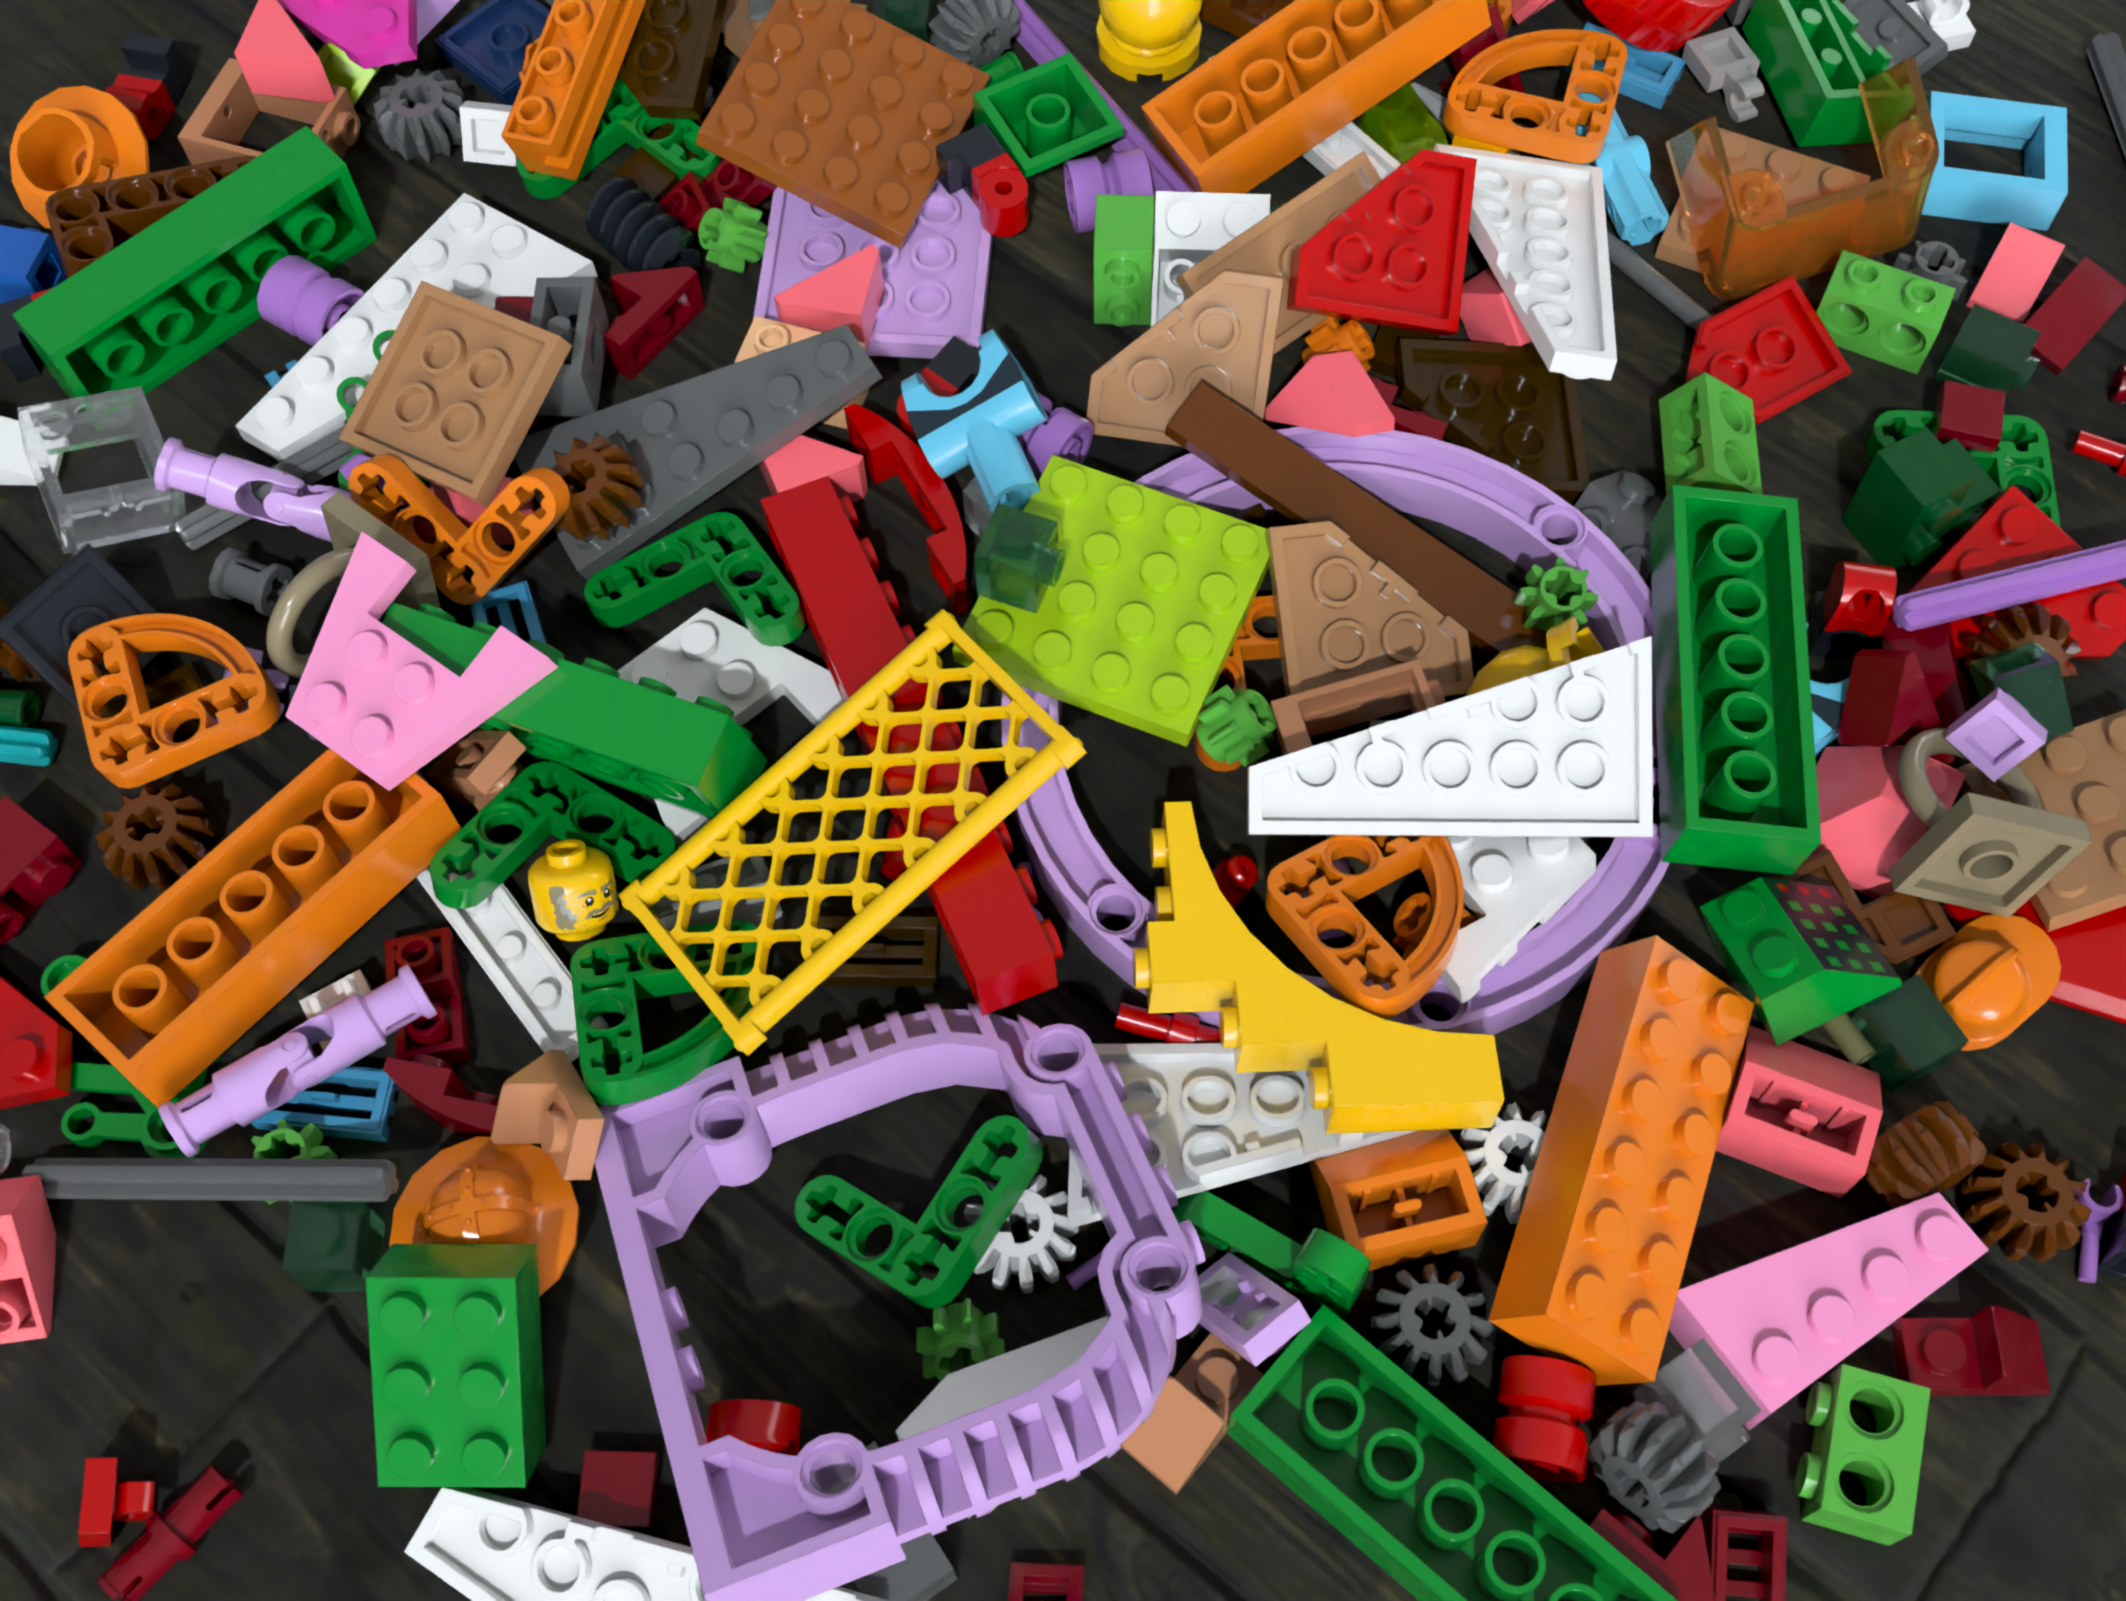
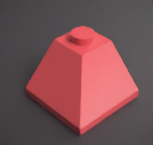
M1889 745L1887 747H1825L1816 764L1821 843L1807 859L1830 849L1852 889L1876 900L1894 891L1889 869L1929 830L1909 805L1900 785L1898 762L1905 745ZM1930 757L1926 764L1929 783L1940 801L1950 810L1967 774Z

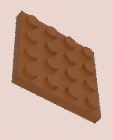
M776 0L698 130L696 145L901 249L938 179L940 169L936 160V146L962 134L974 111L973 93L986 88L990 75L846 0Z

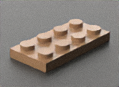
M1363 151L1176 277L1175 280L1188 299L1225 269L1285 276L1274 348L1275 354L1329 317L1287 310L1293 251L1382 179L1365 151Z

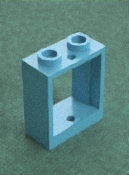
M1931 91L1922 113H1913L1906 133V147H1913V155L1906 169L1904 187L1905 189L1912 190L1913 214L2006 226L2013 222L2024 228L2048 230L2068 194L2067 108ZM1944 140L2024 150V177L1945 167Z

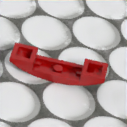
M855 403L845 407L844 413L849 443L856 454L863 456L865 468L875 484L897 475L934 534L926 538L930 573L957 616L967 612L970 591L964 531L957 506L945 481L937 475L917 444L888 420Z

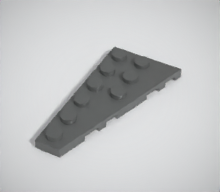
M846 324L527 435L519 447L514 461L522 474L532 468L544 467L551 469L557 463L553 450L567 454L571 451L574 437L584 440L589 444L597 435L609 440L619 448L623 447L635 459L636 469L643 475V480L647 485L637 493L641 497L644 508L630 510L627 514L631 528L617 524L613 527L610 541L599 539L594 535L588 543H585L582 540L575 539L566 531H560L555 525L553 527L577 572L589 580L598 571L626 556L883 377ZM536 488V489L534 490V492H535V495H534V496H535V498L537 499L539 505L541 506V500H540V498L537 496V493H538L540 490Z

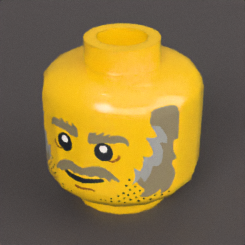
M569 839L553 843L546 849V854L535 860L528 870V883L536 922L547 932L554 933L560 940L582 941L598 936L605 930L606 924L612 921L619 910L618 894L610 857L597 848L587 847L581 840Z

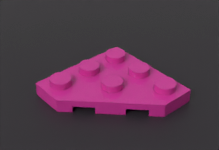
M277 0L297 26L326 45L329 42L344 51L351 61L363 69L417 60V0Z

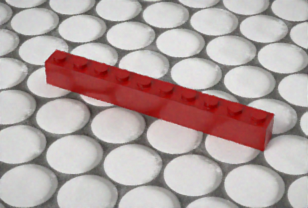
M826 476L760 499L772 544L792 588L797 593L804 616L844 703L913 642L916 637L909 624L899 627L895 619L896 616L901 615L896 595L888 580L878 583L874 573L880 572L879 563L869 538L866 537L858 540L854 532L860 530V525L849 496L838 498L829 477ZM910 678L889 697L893 702V712H911L922 709L926 701L928 683H918ZM940 688L936 710H939L938 707L944 705ZM862 721L855 727V731L866 755H869L875 750L879 726H869ZM943 722L935 726L932 735L931 752L953 751L962 746L964 740L957 722ZM922 724L895 726L890 732L887 754L914 752L920 743ZM960 763L935 764L931 766L927 772L924 794L950 793L954 791L958 784ZM916 765L888 768L883 776L882 791L884 796L908 794L913 788ZM974 765L971 770L969 792H979L988 797L989 794L977 765ZM931 806L926 808L921 814L918 837L930 838L936 843L959 823L954 815L955 806ZM890 808L903 836L907 831L910 808ZM1001 821L926 889L982 1016L1058 987L1055 960L1063 957V949L1051 920L1048 918L1039 922L1032 908V905L1038 903V898L1025 866L1014 869L1007 854L1013 852V845L1004 821Z

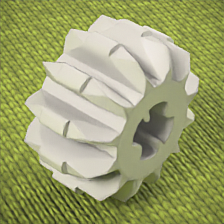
M1515 1102L1507 1105L1503 1119L1497 1115L1491 1128L1463 1129L1458 1140L1465 1149L1463 1152L1466 1154L1478 1194L1482 1193L1485 1196L1482 1206L1486 1216H1490L1497 1205L1505 1207V1216L1511 1225L1518 1223L1545 1132L1542 1130L1546 1120L1544 1110L1534 1113L1529 1122L1522 1120L1521 1110ZM1509 1154L1518 1157L1522 1161L1517 1173L1508 1170L1504 1166Z
M1041 1174L1037 1175L1032 1180L1029 1189L1024 1191L973 1271L975 1274H980L995 1267L992 1283L993 1287L999 1291L1008 1285L1012 1275L1019 1276L1020 1288L1025 1294L1033 1292V1273L1039 1272L1046 1281L1055 1283L1059 1280L1060 1275L1054 1260L1063 1262L1073 1261L1076 1256V1246L1066 1239L1079 1232V1226L1071 1229L1068 1228V1216L1063 1214L1068 1207V1195L1061 1191L1045 1197L1047 1179ZM985 1182L992 1190L995 1189L996 1186L994 1184ZM973 1203L966 1205L964 1214L965 1219L969 1223L973 1224L980 1217L983 1204ZM1025 1222L1029 1232V1241L1014 1243L1011 1224Z

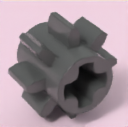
M1916 241L1910 254L1899 253L1893 266L1894 268L1955 288L1956 291L1952 300H1958L1968 281L1963 276H1960L1966 260L1959 258L1958 253L1950 245L1939 241H1930L1924 244Z

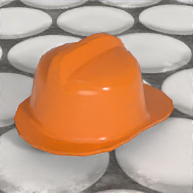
M1995 914L1981 916L1962 927L1954 939L1939 947L1924 961L1913 976L1909 995L1913 1017L1927 1036L1944 1047L1966 1052L1987 1049L2008 1037L2045 1004L2057 988L2061 972L2057 948L2043 929L2026 918L2014 915L2004 917Z

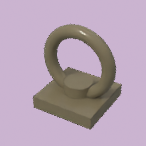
M340 491L321 505L334 551L317 558L294 577L279 597L268 622L266 646L269 658L280 672L293 678L301 679L311 653L299 654L293 647V633L297 620L306 604L319 589L338 576L342 579L361 531L407 561L417 570L394 599V603L418 610L421 603L441 609L428 555ZM390 606L384 612L385 614H387Z
M1935 728L1920 732L1912 737L1901 751L1898 762V776L1906 800L1929 830L1889 869L1893 890L1903 894L2010 917L2092 843L2086 820L2043 810L2035 787L2018 765L1996 780L2011 802L1967 792L1949 810L1937 797L1929 783L1926 773L1927 761L1936 754H1949L1968 761L1970 760L1945 739L1948 728Z

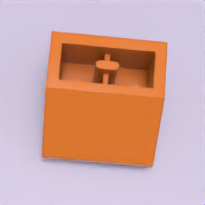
M1448 1129L1420 1130L1308 1162L1328 1232L1346 1241L1366 1255L1371 1261L1369 1271L1475 1246L1488 1223L1466 1154Z

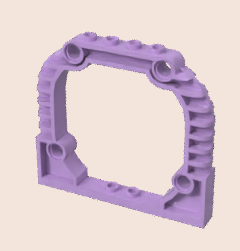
M939 1003L924 1004L925 1011L903 1016L899 1015L898 1010L884 1014L886 1021L863 1030H861L859 1024L846 1028L848 1035L824 1044L821 1038L808 1042L810 1049L786 1058H784L782 1052L769 1057L770 1064L745 1072L741 1059L737 1056L707 1067L685 1084L660 1095L623 1105H603L598 1107L605 1120L595 1158V1167L706 1601H804L904 1561L906 1556L902 1543L930 1532L932 1536L946 1531L947 1525L975 1514L977 1518L992 1512V1507L1017 1497H1021L1023 1500L1037 1494V1489L1062 1479L1068 1482L1080 1476V1471L1088 1468L1105 1456L1109 1459L1121 1449L1120 1444L1142 1422L1145 1423L1155 1409L1154 1404L1163 1390L1169 1372L1172 1373L1176 1357V1339H1180L1192 1332L1201 1320L1203 1303L1195 1265L1205 1262V1255L1192 1222L1188 1219L1178 1223L1171 1209L1178 1205V1199L1165 1166L1161 1164L1152 1168L1145 1155L1152 1151V1146L1138 1111L1126 1115L1121 1102L1127 1100V1094L1114 1061L1111 1060L1102 1064L1090 1038L1082 1029L1071 1024L1062 1023L1048 1025L1040 1029L1038 1025L1018 1014V1022L992 1013L982 1016L978 1005L968 1003L969 1010L941 1009ZM953 1085L998 1089L1008 1092L1017 1114L1026 1126L1043 1135L1066 1138L1111 1239L1102 1251L1097 1269L1108 1322L1077 1362L1033 1389L899 1442L867 1451L863 1443L850 1434L839 1432L818 1436L808 1442L797 1456L761 1449L730 1435L707 1443L694 1392L706 1388L704 1376L692 1345L683 1348L681 1346L678 1332L690 1328L689 1321L676 1286L666 1289L655 1248L681 1239L700 1208L720 1185L736 1187L746 1185L759 1178L769 1167L772 1159V1148L908 1095ZM1172 1286L1167 1290L1152 1291L1157 1287ZM851 1482L844 1490L838 1493L827 1494L839 1483Z

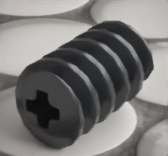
M621 175L610 179L592 197L585 218L588 233L608 253L615 256L630 272L689 266L697 272L699 271L701 255L697 249H694V235L688 228L680 226L679 221L673 215L666 214L663 206L659 202L652 201L648 192L638 188V185L631 177Z

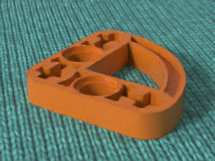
M1579 29L1540 30L1502 40L1481 51L1458 73L1448 93L1443 122L1451 133L1465 139L1569 163H1591L1599 158L1606 141L1627 59V48L1615 36ZM1594 60L1605 62L1603 72L1592 70ZM1546 66H1572L1563 102L1492 86L1499 80L1524 70ZM1591 93L1599 96L1603 101L1599 103L1588 102L1578 97L1577 94ZM1494 114L1500 115V116H1501L1500 119H1499V118H1495V117H1494ZM1514 118H1527L1536 122L1538 127L1524 128L1516 125L1512 120ZM1577 124L1588 126L1586 137L1575 134Z
M154 613L111 620L91 627L79 634L72 642L68 651V663L91 761L103 776L119 788L131 789L142 786L259 736L271 728L277 721L280 713V700L277 691L262 666L229 633L197 618L177 614ZM155 651L193 653L219 663L228 669L232 675L150 710L137 654ZM102 654L105 668L111 673L109 675H104L96 667L102 663ZM122 694L127 695V703L120 713L113 717L101 718L102 709L110 699ZM248 698H250V699L248 700V708H249V709H247L246 711L242 712V711L244 710V707H245L244 701L247 700ZM217 710L219 711L216 712L215 715L220 720V723H218L217 719L213 716V713ZM200 719V726L193 737L184 742H173L174 732L180 724L186 720ZM128 751V752H127V759H128V761L124 762V761L126 760V754H125V752Z
M1332 836L1279 863L1271 870L1267 878L1266 909L1270 917L1347 1004L1383 1019L1394 1017L1421 999L1445 971L1457 943L1464 903L1461 870L1455 853L1445 836H1398V838L1392 841V836ZM1413 837L1415 841L1410 842L1408 839ZM1354 857L1363 861L1368 869L1359 874H1345L1337 870L1332 863L1339 858ZM1420 868L1430 890L1433 918L1423 940L1406 960H1403L1352 903ZM1288 889L1293 892L1288 895L1284 894L1285 890ZM1308 891V897L1302 898L1300 894ZM1328 929H1340L1348 932L1355 942L1344 948H1332L1321 942L1318 935ZM1366 958L1364 967L1361 963ZM1366 976H1368L1372 980V982L1375 983V985H1372L1370 987L1365 986ZM1388 982L1390 983V989L1385 990L1380 985Z

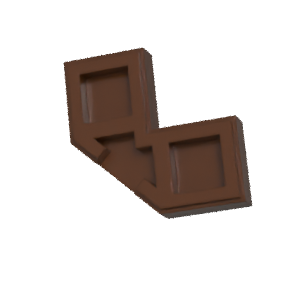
M1830 849L1805 860L1793 875L1776 874L1770 877L1835 887L1892 968L1926 953L1957 936L1939 903L1934 900L1893 891L1862 906Z

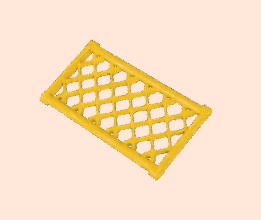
M941 609L924 624L926 630L646 878L642 881L635 879L618 894L622 906L630 910L641 921L722 1023L723 1029L733 1040L734 1047L738 1051L744 1052L747 1056L768 1039L765 1033L1059 769L1064 767L1068 770L1086 754L1082 741L1077 737H1073L1062 725H1059L961 629L954 615L946 612L944 609ZM952 642L973 663L965 668L942 669V660L938 653ZM910 678L918 683H928L926 701L922 709L911 712H893V702L889 697ZM990 679L1011 702L1005 706L980 707L983 684ZM972 680L969 701L966 706L960 709L936 710L939 688L942 684L949 681ZM1027 718L1051 740L1039 752L1030 747H1019L1021 725ZM1010 719L1008 741L1003 747L974 749L977 727L982 721ZM863 721L869 726H879L876 747L871 754L844 756L845 748L840 740ZM966 721L964 741L959 749L953 751H930L933 730L936 725L943 722ZM922 724L920 743L914 752L887 754L890 732L895 726ZM1005 761V771L1010 778L990 796L986 797L979 792H969L971 770L976 763ZM960 763L958 784L954 791L950 793L924 794L927 772L931 766L935 764ZM814 765L819 769L829 770L826 792L821 798L795 800V789L792 783L807 769ZM916 765L913 788L908 794L881 796L883 776L888 768ZM852 768H872L870 787L866 795L855 798H838L840 779L844 771ZM931 806H955L954 815L959 823L936 843L930 838L918 837L921 814L926 808ZM763 808L770 813H780L776 837L772 842L767 844H746V833L742 828ZM887 808H910L907 831L902 837L874 839L877 817L882 810ZM844 810H866L863 832L859 838L855 840L831 841L833 822L837 813ZM823 811L819 835L815 840L811 842L788 843L791 820L796 814L800 812ZM880 851H904L903 860L908 869L886 889L880 884L868 883L870 862L875 853ZM714 852L722 857H730L726 881L721 887L696 889L697 880L693 870ZM859 852L856 877L852 882L847 884H824L827 861L831 855L835 853ZM816 854L812 878L807 884L781 886L784 862L789 856ZM751 856H772L769 879L763 886L738 887L741 866L746 858ZM664 896L672 901H680L676 924L670 932L651 909ZM829 896H853L852 907L856 915L834 935L829 930L817 929L820 905L825 898ZM809 897L805 922L800 928L773 930L777 905L782 899ZM743 899H765L762 921L757 929L751 931H730L734 907L738 901ZM705 900H722L718 925L714 930L710 932H688L691 911L695 903ZM785 941H801V954L805 959L801 965L783 981L777 976L766 975L769 951L773 944ZM757 942L754 967L750 973L746 975H722L726 951L730 945L734 943ZM714 943L711 966L705 975L685 952V949L691 944ZM750 987L749 1000L753 1007L740 1019L720 995L724 988Z

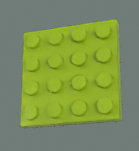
M1052 455L1038 481L1041 491L1031 495L962 630L1019 686L1187 747L1200 720L1198 714L1205 709V701L1212 694L1269 568V552L1265 537L1267 529ZM955 645L953 646L954 662L970 666L973 662Z

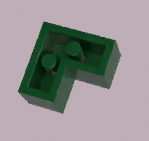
M1925 427L1877 451L1841 521L1878 565L1897 568L1909 562L1911 566H1916L1933 556L1942 544L1956 537L1958 538L2000 495L2002 490L1956 438L1942 445L1929 428Z

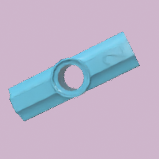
M1591 93L1577 94L1578 97L1588 102L1599 103L1603 101L1602 98ZM1614 108L1602 153L1598 159L1582 165L1602 167L1605 208L1620 239L1629 241L1631 246L1650 242L1655 235L1664 231L1670 216L1650 179L1651 163L1646 143L1638 135L1629 137ZM1577 124L1575 134L1586 137L1588 126Z

